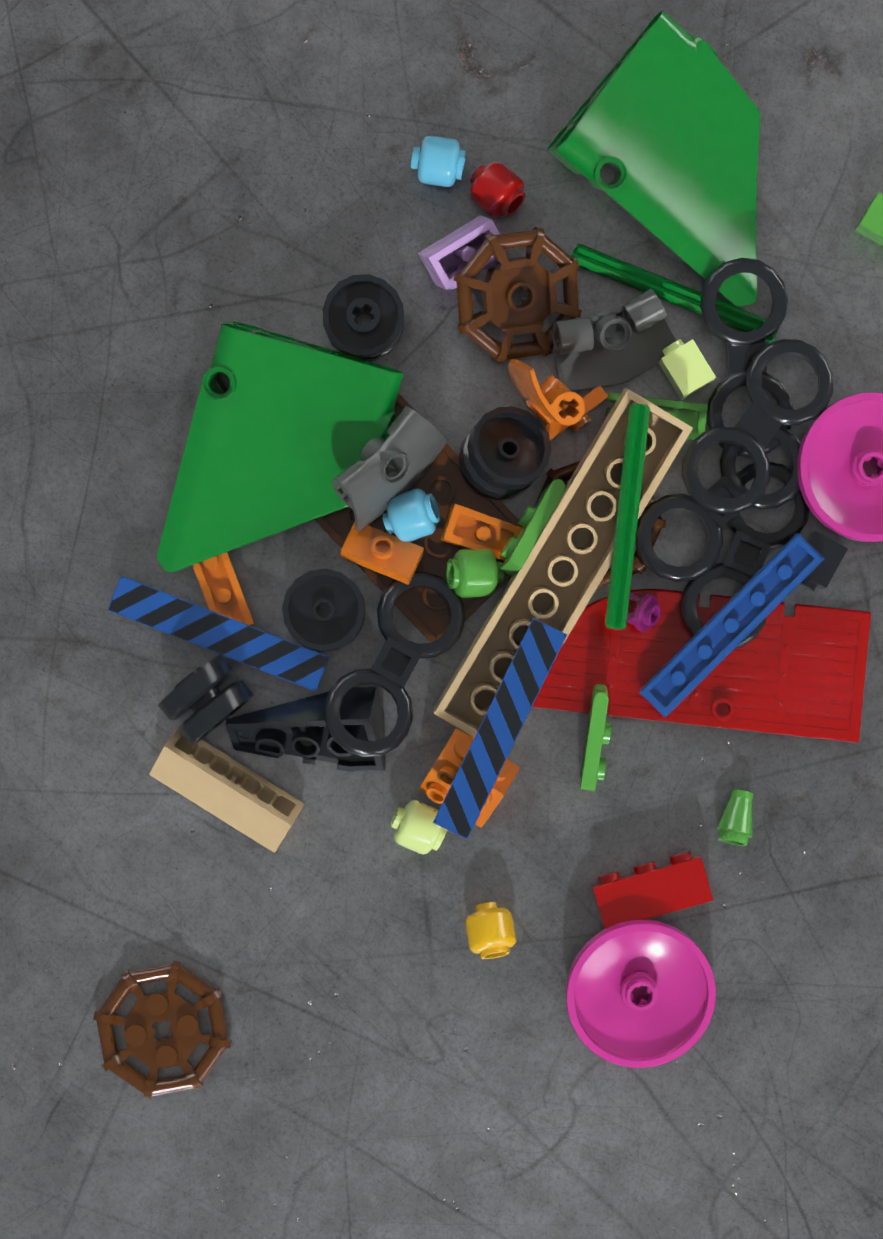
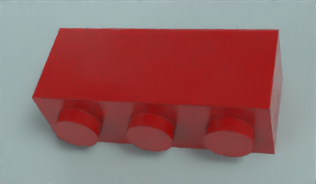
M686 851L669 856L671 863L656 867L655 861H650L634 866L635 873L620 877L619 871L598 876L599 883L591 886L603 928L606 929L612 925L630 920H646L714 901L702 857L699 855L692 857L691 851Z

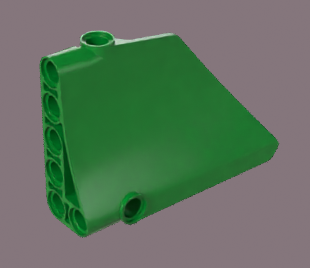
M661 10L648 23L555 136L547 150L573 173L583 174L594 188L606 192L702 278L707 280L710 273L724 262L741 257L756 259V201L760 112L717 58L718 54L714 48L701 37L688 33L669 14ZM605 163L612 165L615 171L614 178L609 184L604 183L600 178V169ZM751 273L732 275L722 283L718 292L734 306L741 307L753 304L757 298V276Z
M235 321L222 323L210 369L205 372L202 378L201 388L156 555L157 560L165 571L175 572L348 507L334 491L331 481L357 460H361L362 450L370 440L374 438L388 439L389 435L386 431L396 419V412L393 410L404 373L391 367L249 324ZM221 372L226 374L230 380V387L227 392L220 390L217 385V377Z

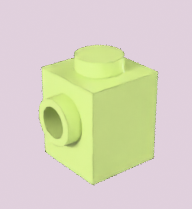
M679 339L662 350L665 356L660 359L658 364L680 400L685 399L716 378L693 339L685 344Z

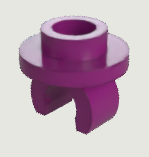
M630 593L629 600L637 604V607L633 613H627V623L634 624L637 630L645 632L651 626L656 625L660 618L661 609L658 605V600L653 595L646 594L641 598L635 593Z

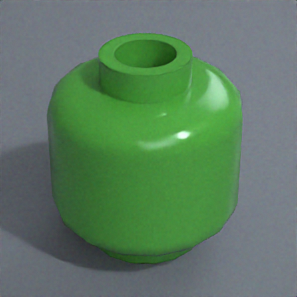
M461 549L455 553L453 559H449L447 562L446 577L448 586L454 589L458 596L463 598L489 597L495 592L497 584L503 582L504 571L500 570L502 562L496 560L491 550Z

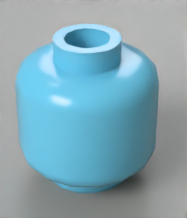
M427 136L423 139L421 147L414 146L411 169L418 170V179L423 184L451 187L456 179L462 180L466 150L460 149V144L456 139Z
M419 488L392 498L387 504V512L383 513V522L389 534L395 533L398 539L403 542H411L431 535L436 530L437 523L441 521V514L435 497L431 493L426 494Z

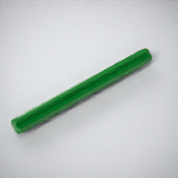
M577 244L571 258L576 257L580 267L642 292L652 289L658 298L702 315L700 309L701 292L585 245ZM716 298L715 305L718 316L729 327L746 332L756 329L766 321L764 317ZM777 332L765 341L772 342L775 339Z
M633 403L630 404L628 410L605 625L610 629H625L627 622L650 407L646 404Z

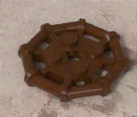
M534 227L530 231L494 235L491 232L484 236L485 241L460 273H455L453 280L457 284L459 323L456 327L459 333H465L489 353L494 362L503 363L507 359L535 355L546 357L552 353L551 348L553 347V323L545 333L541 329L545 324L543 321L548 315L552 316L555 311L559 312L560 315L554 322L575 319L576 317L580 318L582 310L579 309L577 268L580 264L576 257L571 258L547 237L542 228ZM527 246L525 257L508 259L504 249ZM541 251L557 264L551 271L546 270L537 261ZM493 256L497 262L496 266L487 271L484 281L476 278V275ZM563 279L564 303L557 302L556 281ZM520 287L521 290L527 291V297L522 298L521 305L516 306V302L511 300V296L515 289ZM472 288L481 290L482 311L473 314ZM488 321L502 330L498 340L496 341L481 326ZM531 333L533 341L512 344L513 335Z
M173 960L171 964L134 971L129 969L121 973L122 978L100 1010L94 1012L93 1019L97 1021L104 1060L102 1067L105 1071L110 1070L144 1094V1098L152 1099V1096L189 1089L198 1091L204 1087V1080L226 1048L231 1047L232 1040L228 1038L221 1000L222 991L220 988L216 990L181 966L180 961ZM168 979L167 990L157 993L146 994L141 985ZM178 983H181L201 998L193 1004L176 992ZM131 991L138 999L127 1016L116 1013ZM208 1007L212 1033H202L199 1023L198 1011ZM164 1020H168L171 1023L169 1030L173 1033L170 1038L167 1036H163L161 1039L155 1036L156 1029L153 1027L154 1022L156 1021L161 1024ZM113 1025L124 1026V1038L127 1048L120 1050L118 1053ZM201 1042L209 1045L210 1047L197 1066L194 1067L188 1058L197 1044ZM130 1055H133L148 1065L150 1070L147 1078L123 1061ZM180 1065L184 1072L182 1076L157 1080L160 1068Z

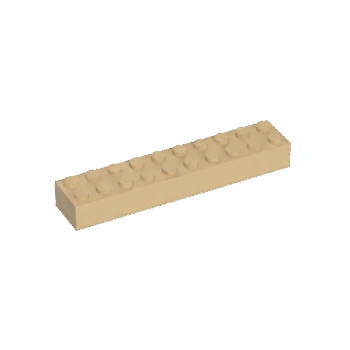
M627 388L623 389L568 481L563 495L522 569L510 578L433 707L435 715L475 737L532 619L539 620L567 634L568 637L612 564L630 404H646L650 407L638 519L693 427Z

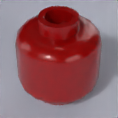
M500 162L491 163L487 167L481 165L471 176L470 196L472 201L492 217L511 216L520 208L525 199L523 180Z

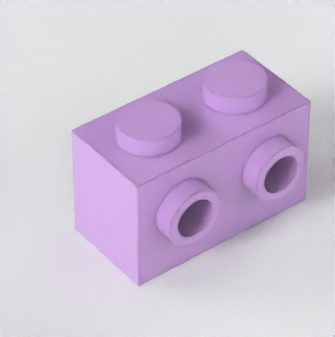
M480 215L418 253L436 286L445 290L457 288L456 281L453 280L455 273H460L485 241L484 236L491 232L494 235L500 234L492 219ZM491 256L481 271L497 264L493 256Z

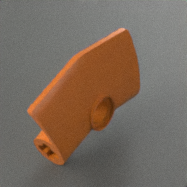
M514 358L509 361L507 371L510 380L523 403L538 419L545 421L549 425L556 421L568 426L576 424L581 420L584 415L585 405L580 395L571 391L551 374L539 386L533 367Z

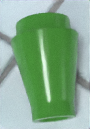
M732 789L730 799L716 829L719 831V841L738 846H747L748 839L753 837V793Z

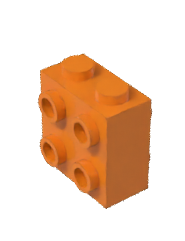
M456 728L418 790L427 794L428 798L433 802L442 804L474 737ZM507 758L475 823L480 828L484 826L500 803L521 768L512 763L509 758Z

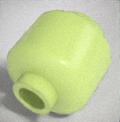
M418 800L410 801L405 808L398 806L390 823V827L395 829V842L423 855L432 849L437 851L447 830L433 824L439 810Z

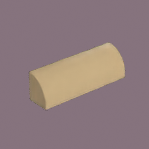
M179 726L165 744L149 775L275 853L296 821L305 803L202 739L193 746H190L180 734Z

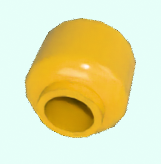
M496 902L476 905L475 912L467 916L465 920L469 948L472 952L480 954L481 959H494L506 956L510 953L509 948L513 947L517 941L512 913L505 908H497Z

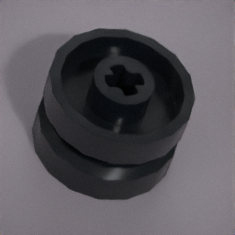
M369 274L352 275L338 282L328 293L322 309L323 326L332 347L338 352L368 361H376L389 355L399 344L405 328L403 303L397 291L384 279ZM361 314H368L371 318V323L364 321L362 325H359L357 319Z
M513 406L497 407L484 414L461 443L458 459L461 473L471 488L482 496L494 500H505L522 494L530 487L547 467L552 449L548 432L541 421L534 415Z
M326 568L308 571L295 579L286 591L282 606L284 624L291 636L306 648L321 652L339 650L353 642L362 630L366 616L364 597L356 584L343 573ZM321 603L330 605L331 613L329 616L320 617L317 614Z
M221 654L203 667L200 666L187 675L158 704L169 720H177L192 710L193 714L181 724L179 729L180 734L190 746H193L216 729L254 696L242 680L231 683L222 691L219 689L230 678L233 671Z

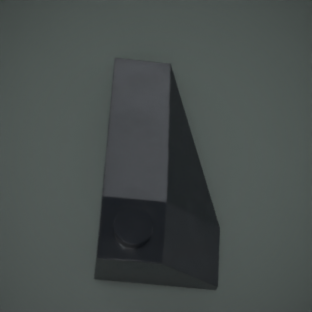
M355 687L350 689L343 696L339 708L340 720L346 731L353 737L363 741H377L384 738V711L377 687ZM328 692L226 719L225 726L233 749L236 751L279 758L283 754L303 757L302 763L315 765L316 760L337 764V770L348 772L385 771L386 754L362 757L347 752L333 740L325 725L324 705Z

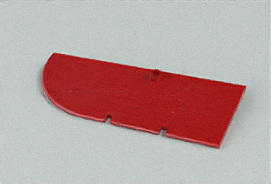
M668 589L630 590V593H635L641 598L649 594L655 596L658 600V605L661 609L660 618L656 625L651 626L645 632L637 630L634 624L627 622L625 629L608 628L605 625L607 596L585 607L562 645L532 706L533 708L589 714L593 688L597 684H603L607 687L609 698L606 716L859 743L871 612L795 603L794 617L784 616L785 602H781L767 616L766 624L757 638L742 648L734 649L665 718L639 690L693 637L683 622L680 607L683 591ZM699 593L696 609L702 624L705 625L732 596L711 594L709 607H700ZM630 600L628 613H633L636 610L637 604L632 603Z

